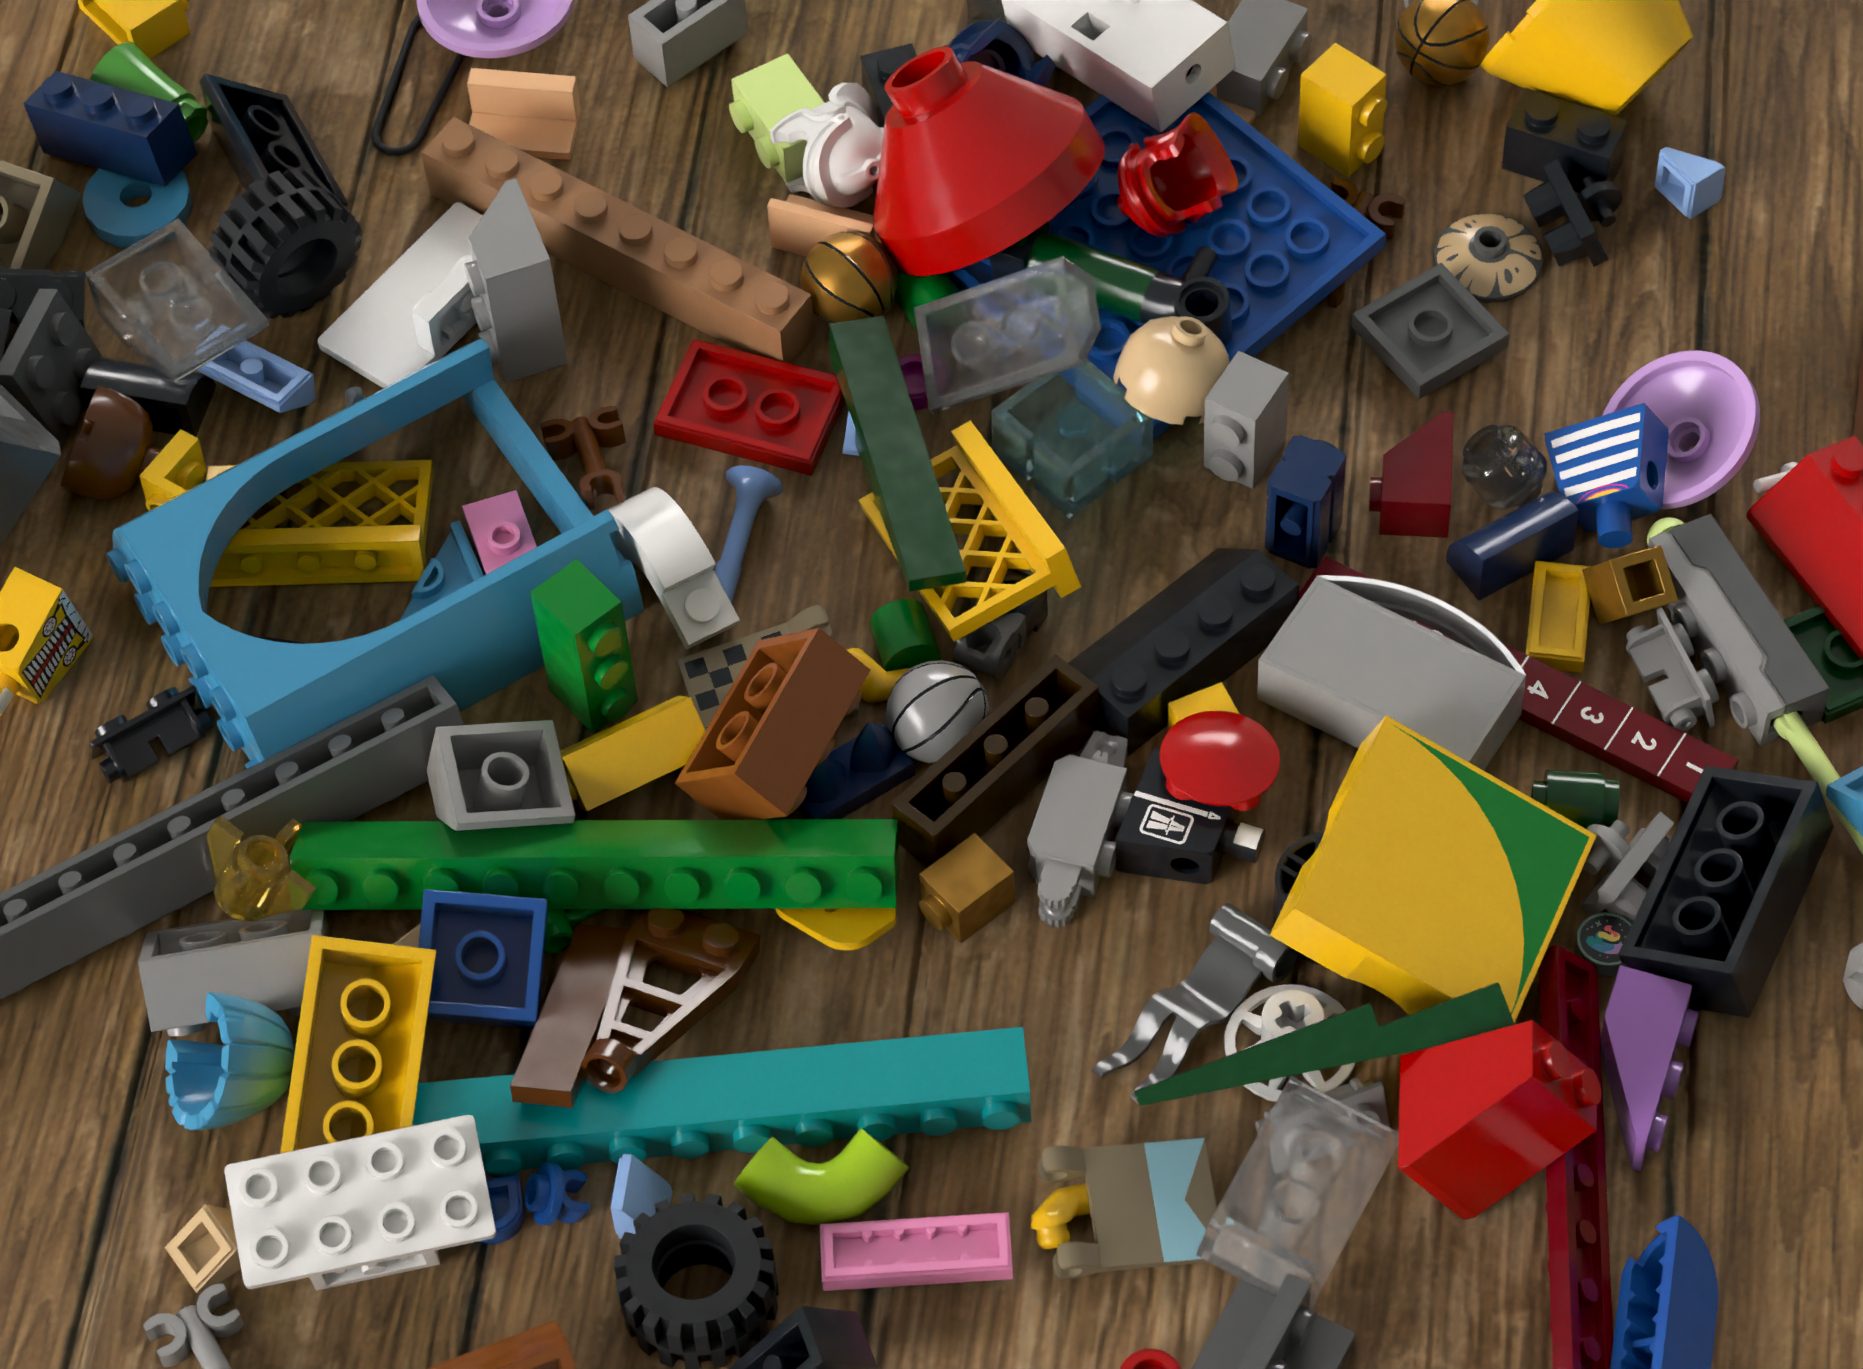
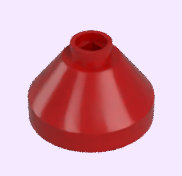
M948 46L933 48L906 62L885 83L884 89L893 102V106L885 118L873 228L898 269L906 274L914 276L937 275L972 265L1025 238L1072 202L1098 171L1105 154L1104 141L1084 107L1076 98L978 62L960 63L952 48Z

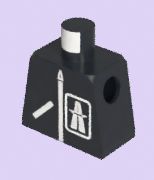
M1153 748L1116 837V870L1123 873L1206 885L1214 881L1224 854L1256 863L1263 847L1266 830L1237 821L1239 810L1231 806H1214L1192 799L1180 800L1173 797L1166 788L1167 778L1160 764V749Z

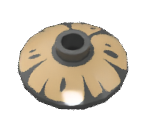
M1494 213L1472 214L1454 221L1439 235L1433 252L1435 266L1442 263L1479 302L1483 303L1505 302L1524 294L1538 281L1544 263L1541 243L1532 230L1514 218Z

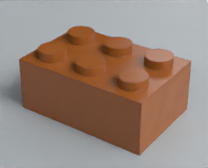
M820 628L758 640L675 784L720 820H763L788 816L803 802L807 793L805 784L815 767L822 763L831 753L835 744L833 735L842 719L848 716L859 704L862 697V690L860 688L870 669Z

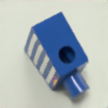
M1645 403L1544 433L1559 493L1569 499L1579 509L1578 523L1586 531H1597L1598 543L1606 548H1621L1629 545L1633 541L1632 520L1657 513L1663 506L1669 433L1668 428Z

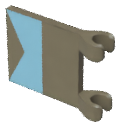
M1205 1138L1090 1148L1059 1145L1050 1146L1043 1150L1042 1158L1037 1163L1041 1182L1045 1184L1060 1183L1085 1176L1095 1243L1075 1241L1065 1242L1058 1246L1057 1254L1052 1259L1054 1274L1058 1279H1074L1106 1271L1224 1260L1225 1251Z

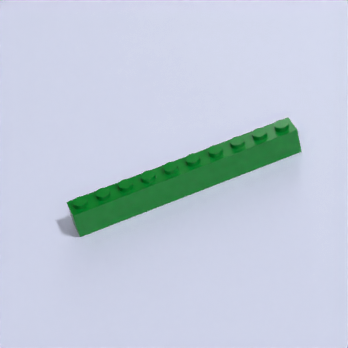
M898 819L574 820V823L459 831H455L443 821L301 822L289 858L295 910H422L424 889L547 899L549 909H652L654 907L665 909L896 908L900 878Z

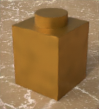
M1661 545L1582 569L1599 625L1678 601Z
M975 833L919 874L921 889L919 906L923 915L935 929L941 931L945 928L960 944L1015 903L1014 871Z

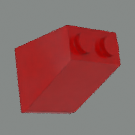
M1533 1020L1401 1055L1398 1169L1463 1220L1475 1218L1597 1131V1105L1601 1101V1086L1598 1077L1591 1068H1588L1568 1051L1561 1042L1554 1039Z

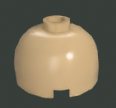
M1188 316L1161 317L1149 320L1130 335L1122 348L1113 379L1116 385L1121 380V383L1127 388L1124 399L1132 407L1145 415L1177 425H1183L1186 416L1197 417L1202 415L1199 422L1201 424L1204 423L1205 397L1229 365L1230 360L1224 344L1201 321Z

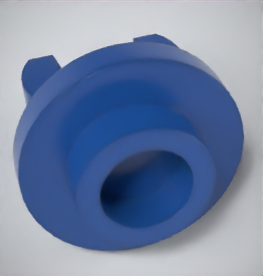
M544 1162L537 1170V1173H532L526 1182L524 1201L526 1209L532 1211L535 1222L539 1225L547 1226L552 1225L556 1219L565 1223L580 1222L590 1210V1203L574 1201L569 1198L566 1191L577 1193L587 1182V1174L574 1169L562 1172L560 1165L552 1162Z

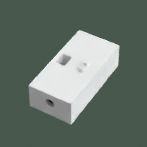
M1001 0L1007 24L1017 29L1025 37L1033 52L1043 58L1045 55H1048L1057 67L1099 94L1104 95L1110 101L1159 132L1164 131L1236 68L1228 22L1192 0Z

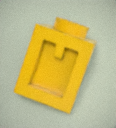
M180 429L140 474L139 477L146 499V507L149 511L202 483L207 469L197 437Z

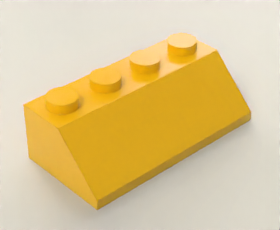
M312 935L280 1154L413 1125L436 950Z

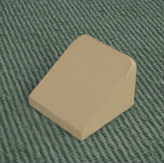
M205 1204L165 1246V1249L192 1288L199 1294L206 1288L222 1282L241 1270L232 1213L228 1208Z

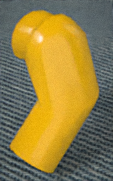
M1086 1183L1054 1190L1033 1213L1031 1229H1036V1241L1039 1247L1042 1249L1058 1248L1062 1243L1069 1242L1070 1233L1067 1229V1223L1074 1217L1091 1214Z

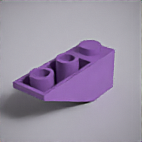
M1620 965L1604 1016L1600 1039L1601 1056L1630 1167L1632 1170L1640 1172L1647 1149L1655 1152L1660 1150L1668 1116L1659 1114L1658 1110L1662 1097L1673 1100L1675 1098L1684 1063L1673 1061L1678 1045L1690 1047L1699 1011L1688 1009L1693 985Z

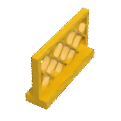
M971 420L951 431L957 445L930 459L936 479L956 468L959 471V476L953 488L939 487L943 501L946 503L945 508L953 533L969 535L963 550H959L966 570V577L971 566L990 567L992 571L986 583L966 581L965 583L918 590L954 642L1051 587L1056 590L1061 599L1081 588L1066 548ZM871 492L858 501L865 515L897 559L874 494ZM961 504L982 505L977 519L956 518ZM984 536L1006 537L1000 552L978 551ZM1008 569L1031 570L1033 573L1016 584H1002ZM958 597L979 598L977 605L956 618L951 614Z
M432 460L336 462L303 479L298 483L305 486L304 489L289 499H285L280 494L276 495L268 501L269 504L275 507L257 520L250 517L242 525L244 529L237 531L222 553L214 571L210 587L418 581L427 567L425 548L434 475ZM236 465L208 466L206 481ZM398 480H418V485L401 496H398L388 488ZM342 482H357L361 485V487L344 498L332 490ZM374 496L387 504L370 517L357 509ZM318 498H321L331 506L313 519L301 511V509ZM400 515L413 523V525L387 524ZM344 516L357 525L330 527ZM288 518L300 526L299 528L273 529Z

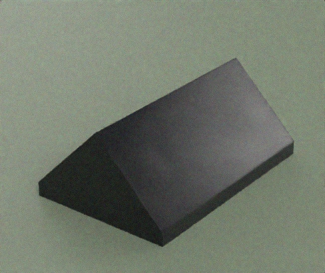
M206 73L203 75L199 82L212 131L245 191L250 184L257 180H264L268 174L276 171L283 174L287 169H298L300 172L306 170L313 173L345 207L349 204L287 95Z

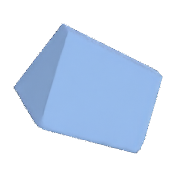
M225 329L190 361L192 369L279 413L310 405L316 399L313 373Z

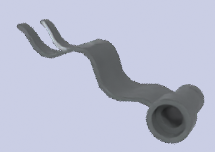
M1230 903L1224 904L1216 912L1209 926V933L1216 938L1203 952L1191 973L1176 987L1159 990L1153 995L1143 1008L1130 1037L1124 1045L1113 1055L1099 1062L1092 1072L1103 1078L1111 1072L1127 1067L1138 1060L1148 1050L1162 1026L1175 1015L1176 1019L1169 1032L1161 1058L1149 1077L1137 1086L1135 1090L1175 1076L1192 1042L1207 1026L1223 1023L1232 1016L1235 1009L1242 1003L1252 985L1261 975L1273 983H1279L1286 978L1296 965L1301 953L1270 936L1272 930ZM1133 1092L1130 1098L1137 1102V1099Z

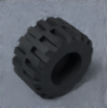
M287 169L283 174L276 171L268 174L264 180H257L250 184L244 193L238 194L231 201L232 205L229 209L222 212L217 221L219 226L212 231L210 238L213 245L209 249L210 259L214 262L212 264L213 267L258 315L263 314L266 318L275 319L279 315L282 318L292 317L297 311L305 312L312 308L319 300L323 301L328 297L331 291L346 278L348 269L353 267L357 259L355 253L361 247L362 240L358 235L361 232L360 225L355 220L353 214L313 173L306 170L300 172L298 169Z
M694 1193L681 1194L682 1203L670 1206L668 1200L664 1199L654 1204L655 1215L649 1217L642 1212L633 1221L636 1234L629 1232L623 1234L619 1242L621 1255H615L616 1288L626 1328L631 1338L637 1336L639 1348L648 1356L658 1350L660 1363L672 1368L677 1360L685 1361L686 1369H700L701 1362L712 1361L714 1369L727 1366L726 1356L735 1353L739 1359L751 1349L750 1339L753 1338L760 1342L769 1332L767 1320H775L778 1310L776 1296L779 1295L773 1248L770 1238L765 1237L763 1225L756 1216L747 1219L744 1206L733 1201L727 1208L723 1207L721 1196L707 1194L705 1202H696ZM707 1264L717 1266L731 1275V1278L722 1289L702 1299L687 1300L677 1298L663 1289L666 1282L676 1272L692 1265Z

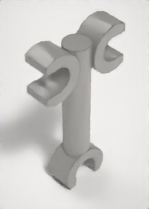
M223 1283L214 1284L206 1288L199 1295L197 1305H189L181 1309L177 1315L169 1313L156 1314L143 1324L150 1342L166 1334L175 1336L170 1344L157 1350L164 1367L175 1366L182 1362L188 1355L191 1347L202 1369H232L215 1336L220 1338L232 1336L241 1330L244 1323L237 1309L229 1311L223 1316L212 1314L218 1306L230 1301Z

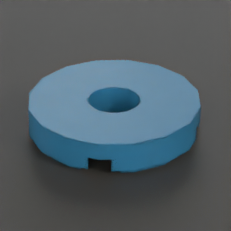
M99 168L86 183L82 198L86 218L92 226L93 232L102 241L122 248L153 245L151 241L163 235L167 239L176 234L188 220L193 203L186 174L183 171L166 187ZM146 196L150 198L147 203L139 207L125 205L134 197Z

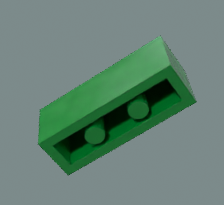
M576 558L533 589L530 594L549 691L592 733H595L608 722H615L624 717L632 705L638 701L622 601Z

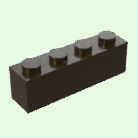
M1055 654L891 802L893 819H898L899 845L929 867L975 833L982 837L1051 773L1055 761L1069 754L1071 755L1091 737L1094 731L1101 727L1099 686Z

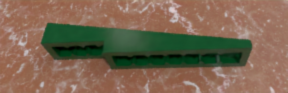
M884 315L829 324L830 361L855 426L857 451L909 592L965 583L966 570Z
M1499 982L1380 1026L1371 1003H1367L1134 1091L1138 1105L1143 1106L1430 1048L1515 1024Z

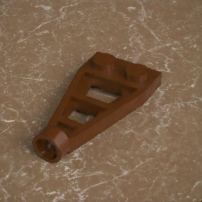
M655 907L643 909L625 935L597 1039L581 1062V1071L585 1079L592 1086L603 1092L616 1093L623 1090L631 1077L634 1078L736 990L759 954L761 935L684 909ZM651 962L700 978L686 992L680 995L643 983L647 966ZM629 1006L665 1017L652 1032L622 1022Z

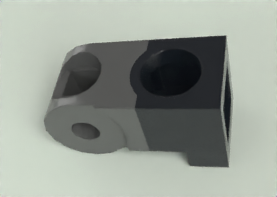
M1008 569L1002 584H1016L1030 575L1017 569ZM1047 590L957 640L954 652L955 661L993 678H1002L1012 664L1018 648L1021 649L1032 630L1038 632L1048 616Z

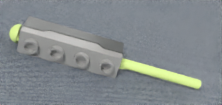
M1711 513L1686 524L1682 520L1673 517H1666L1656 521L1649 529L1647 544L1648 548L1661 545L1678 597V601L1667 604L1671 611L1673 625L1678 623L1683 625L1692 645L1700 655L1702 669L1705 668L1708 671L1713 683H1718L1728 697L1730 710L1737 724L1743 729L1748 728L1760 746L1777 740L1779 736L1790 743L1813 780L1818 782L1822 794L1863 855V836L1826 796L1827 785L1841 777L1808 729V726L1823 719L1829 692L1828 685Z

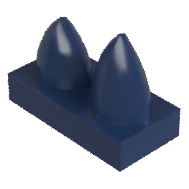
M867 723L857 737L831 751L828 757L815 767L805 784L807 787L806 796L797 809L805 819H842L915 775L914 762L896 744L892 732L882 723Z

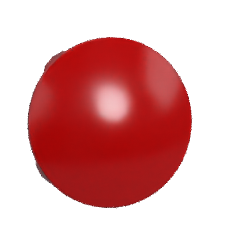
M1205 711L1185 717L1167 732L1161 744L1160 764L1167 778L1166 788L1173 797L1180 800L1192 799L1214 806H1231L1239 811H1247L1259 805L1262 794L1274 783L1279 771L1280 754L1273 737L1256 721L1244 715L1228 711Z

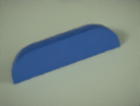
M1677 1215L1655 1226L1660 1234L1645 1248L1637 1261L1629 1257L1624 1266L1620 1282L1610 1369H1711L1718 1310L1716 1271L1710 1252L1701 1235L1692 1224L1682 1216Z

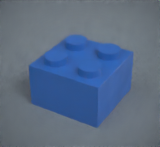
M424 889L418 948L436 950L427 1021L534 1029L540 1013L549 913L547 899Z

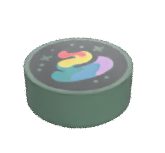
M1598 913L1588 917L1580 925L1577 932L1576 955L1597 966V975H1617L1620 965L1629 967L1621 962L1618 953L1632 924L1624 917L1614 913Z

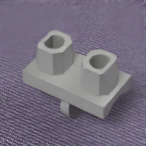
M1659 812L1647 828H1641L1637 831L1628 844L1624 838L1630 829L1623 821L1615 820L1610 828L1599 824L1588 826L1587 830L1597 836L1583 868L1594 875L1602 867L1608 868V870L1579 907L1590 916L1606 909L1609 913L1624 917L1632 924L1648 891L1633 877L1641 869L1649 877L1654 878L1671 841L1666 834L1674 825V822L1662 812Z

